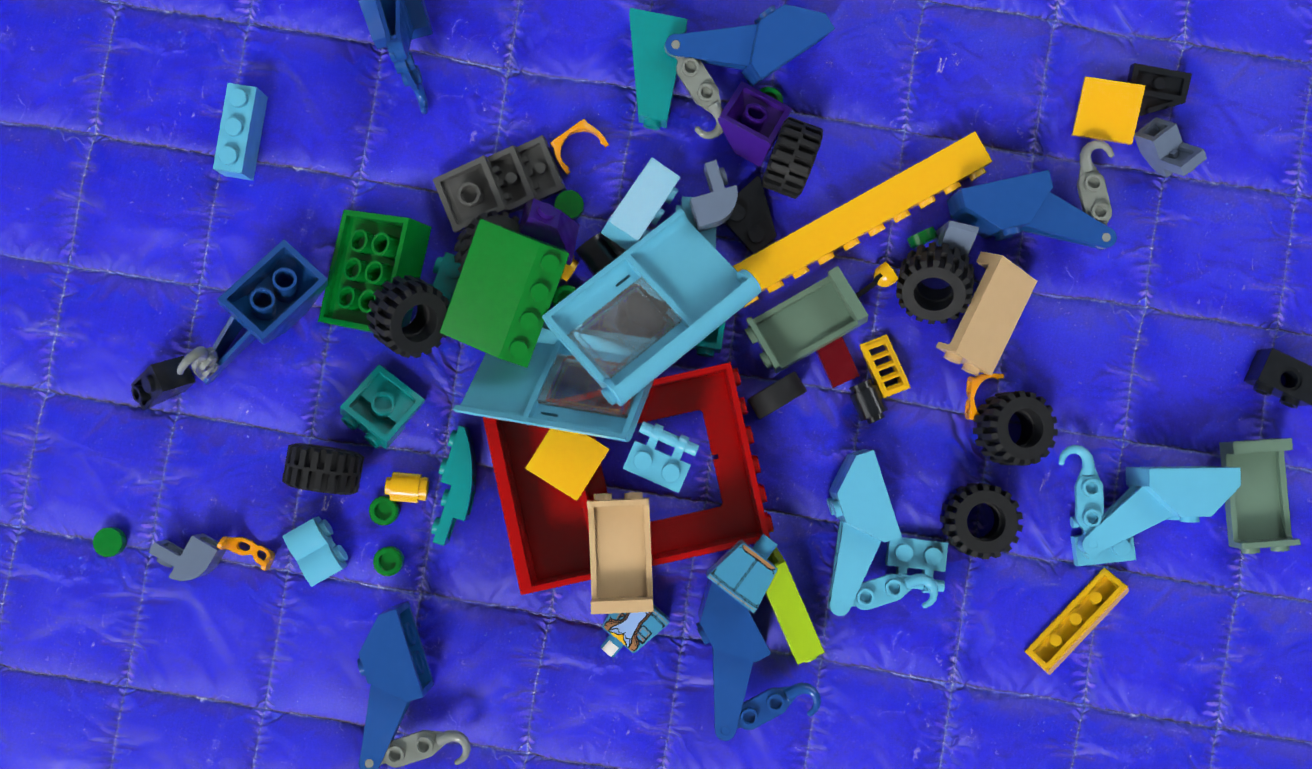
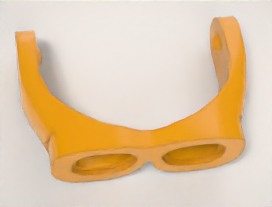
M585 119L579 121L550 143L554 148L556 160L566 175L571 172L569 167L562 161L561 149L570 135L579 132L592 133L598 137L600 143L605 148L609 146L601 132Z
M993 373L992 376L980 374L967 378L966 395L968 399L965 403L966 419L974 421L975 415H980L974 400L979 385L988 378L1004 379V374Z
M224 536L217 545V548L221 550L228 549L239 555L251 554L255 562L261 565V569L264 571L270 569L275 558V553L272 550L257 545L254 541L245 537ZM241 542L250 545V549L245 551L239 545ZM259 550L266 553L265 560L258 556Z

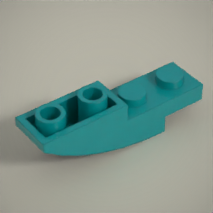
M458 426L457 430L452 431L448 441V446L451 447L448 458H443L439 468V474L442 475L440 482L451 485V488L444 491L440 504L444 506L441 518L436 517L431 534H435L433 543L443 546L449 543L456 520L466 521L469 519L474 502L477 476L476 455L470 429L466 426Z

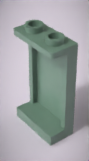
M839 266L828 271L826 278L756 318L752 319L751 316L747 318L748 328L744 330L751 343L755 344L758 342L763 352L759 356L766 368L772 367L777 374L867 323L869 315Z
M1292 438L1219 442L1221 466L1239 467L1241 471V486L1225 502L1229 547L1239 548L1243 554L1261 553L1260 548L1270 547V551L1284 552L1290 551V546L1301 545L1300 539L1293 538L1291 532L1284 451L1293 450Z

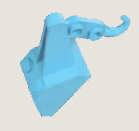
M1080 445L1068 446L1061 452L1058 462L1059 465H1064L1065 459L1070 454H1078L1082 459V468L1074 486L1075 520L1078 526L1083 529V534L1077 541L1078 548L1081 552L1089 555H1097L1164 520H1180V522L1194 523L1200 522L1199 517H1212L1241 486V471L1239 467H1126V485L1129 489L1104 512L1103 484L1095 469L1093 455L1090 451Z
M862 449L847 454L829 489L831 498L826 499L831 515H835L840 520L828 608L837 616L846 615L853 606L861 610H870L900 600L911 589L919 585H925L930 590V597L922 604V607L928 608L932 606L938 597V586L935 580L928 575L887 574L863 582L881 541L885 543L901 538L902 535L874 450Z

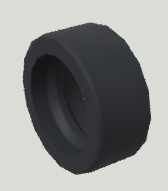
M792 372L749 398L748 402L758 419H762L804 394L807 390L797 373Z

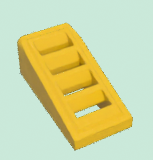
M887 334L859 345L874 385L877 384L883 398L911 388ZM884 345V351L871 355L869 350ZM888 356V362L876 366L875 360ZM889 367L893 368L894 372L881 377L879 371ZM897 378L898 383L888 387L885 386L884 382Z

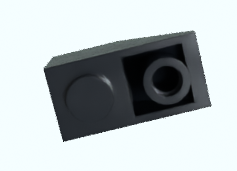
M184 356L151 364L131 384L132 396L140 404L142 410L149 409L185 392L196 382L189 366L182 375L177 374V367Z

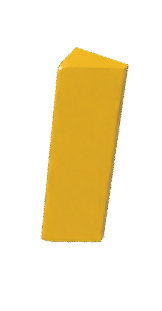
M1104 567L1024 652L1048 675H1051L1129 592L1128 586Z

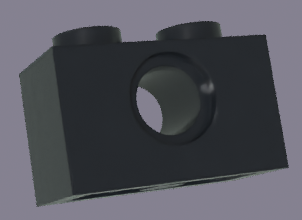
M1274 348L1258 350L1244 382L1253 385V390L1266 396H1271L1272 394L1280 398L1279 402L1285 406L1298 408V406L1312 405V366ZM1282 374L1286 378V383L1284 386L1281 383Z

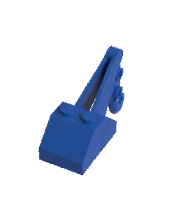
M358 0L377 49L387 47L397 73H401L405 87L410 86L418 100L421 113L427 114L428 103L422 84V75L418 65H415L411 51H409L411 40L433 34L425 0Z
M708 579L698 611L699 622L696 623V626L704 644L711 643L714 729L716 736L720 740L728 741L734 737L738 728L746 730L755 729L783 714L794 699L801 694H808L812 697L813 705L807 712V715L810 717L814 715L820 708L821 697L818 690L809 683L801 682L787 687L769 688L744 702L753 662L756 663L771 655V652L749 610Z

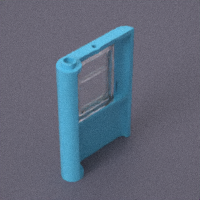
M679 209L550 309L542 318L553 334L603 388L601 393L611 405L617 403L619 406H622L759 295L761 287L749 271L742 269L737 272L689 222L685 212Z
M544 323L527 368L486 353L462 403L455 405L453 410L458 413L629 442L637 426L653 381L622 406H619L617 403L611 405L601 393L603 388ZM580 329L574 336L579 345L606 375L611 378L658 341L656 339Z

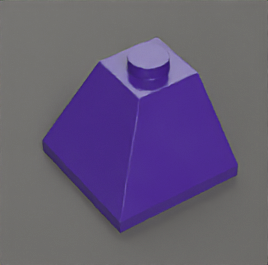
M741 81L721 112L718 122L734 153L761 167L792 108Z
M533 198L525 204L518 232L567 250L569 257L566 264L570 265L573 260L580 225L551 204L543 203Z

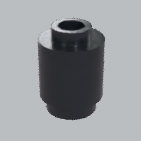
M871 379L849 388L852 393L850 398L861 421L867 419L868 424H871L885 417L883 412L888 410L877 384L873 385Z

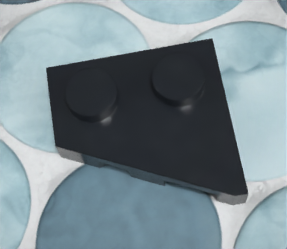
M1136 63L1132 64L1127 83L1146 85L1139 116L1185 103L1192 74Z
M759 176L755 177L738 193L733 213L724 222L752 255L764 249L777 236Z

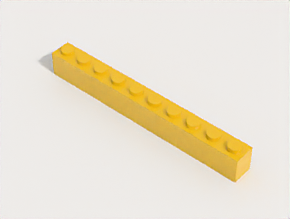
M973 132L733 265L737 272L742 269L749 271L760 284L761 292L767 289L770 294L784 286V279L790 276L797 279L810 271L808 266L818 261L819 265H822L835 257L833 252L843 247L847 251L860 244L861 242L858 238L868 233L870 237H873L886 229L884 224L893 219L895 223H898L911 215L909 210L919 205L920 209L929 206L936 201L935 195L943 191L946 195L962 187L960 184L962 180L969 177L973 181L987 173L985 167L993 161L977 133ZM758 296L746 304L744 308L759 300Z

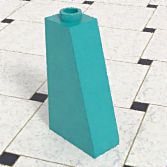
M630 8L629 16L639 123H643L645 128L660 130V127L667 128L677 80V59L665 53L664 44L670 35L686 33L688 19Z

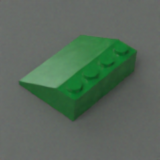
M344 209L328 275V286L325 288L318 322L373 333L368 327L371 322L367 320V313L371 312V308L368 307L370 300L374 301L376 298L373 294L377 289L379 291L383 289L382 284L389 281L392 283L393 277L400 276L404 278L405 275H411L414 278H420L432 227L411 218ZM413 307L405 314L402 320V328L410 324Z
M480 218L439 333L502 360L527 368L544 324L542 316L549 311L569 253L563 248Z

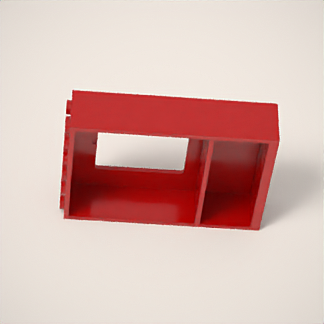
M731 362L656 378L651 386L638 423L700 410L703 413L712 455L718 454V458L713 459L722 498V505L719 507L651 521L652 566L728 550L741 539L748 545L755 544L762 534L770 538L769 532H774L771 515L764 512L762 504L767 502L764 485L757 482L756 474L761 473L757 455H751L749 444H754L751 426L745 427L743 415L748 414L744 397L739 398L737 386L741 385L738 368H732ZM601 391L548 402L547 405L627 418L636 395L622 406H619L617 403L611 405L604 398ZM483 417L520 594L525 595L591 580L587 501L594 500L593 494L608 493L602 464H600L578 501L525 469L550 428Z

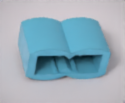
M319 516L283 535L289 551L297 561L301 572L311 587L346 568V560H348L344 548L341 545H336L331 537L333 535L331 525L327 520H322Z

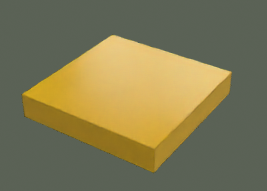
M1085 76L1071 136L1131 145L1146 85Z
M550 429L525 469L578 501L610 449L588 435Z

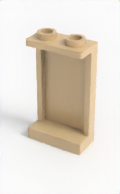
M981 251L976 262L984 267L986 271L951 343L938 342L936 348L945 353L943 357L948 361L959 365L960 363L963 364L961 369L967 373L978 376L979 372L992 376L1037 280L1003 255Z
M643 492L624 493V498L612 499V493L593 494L594 500L587 501L592 597L591 614L654 612L649 497H643Z

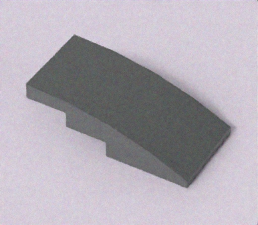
M543 135L518 147L512 145L489 157L483 155L433 179L454 233L463 231L474 218L476 219L484 212L487 215L490 211L497 210L498 215L502 211L510 214L523 209L526 202L533 198L542 201L567 190L547 140Z

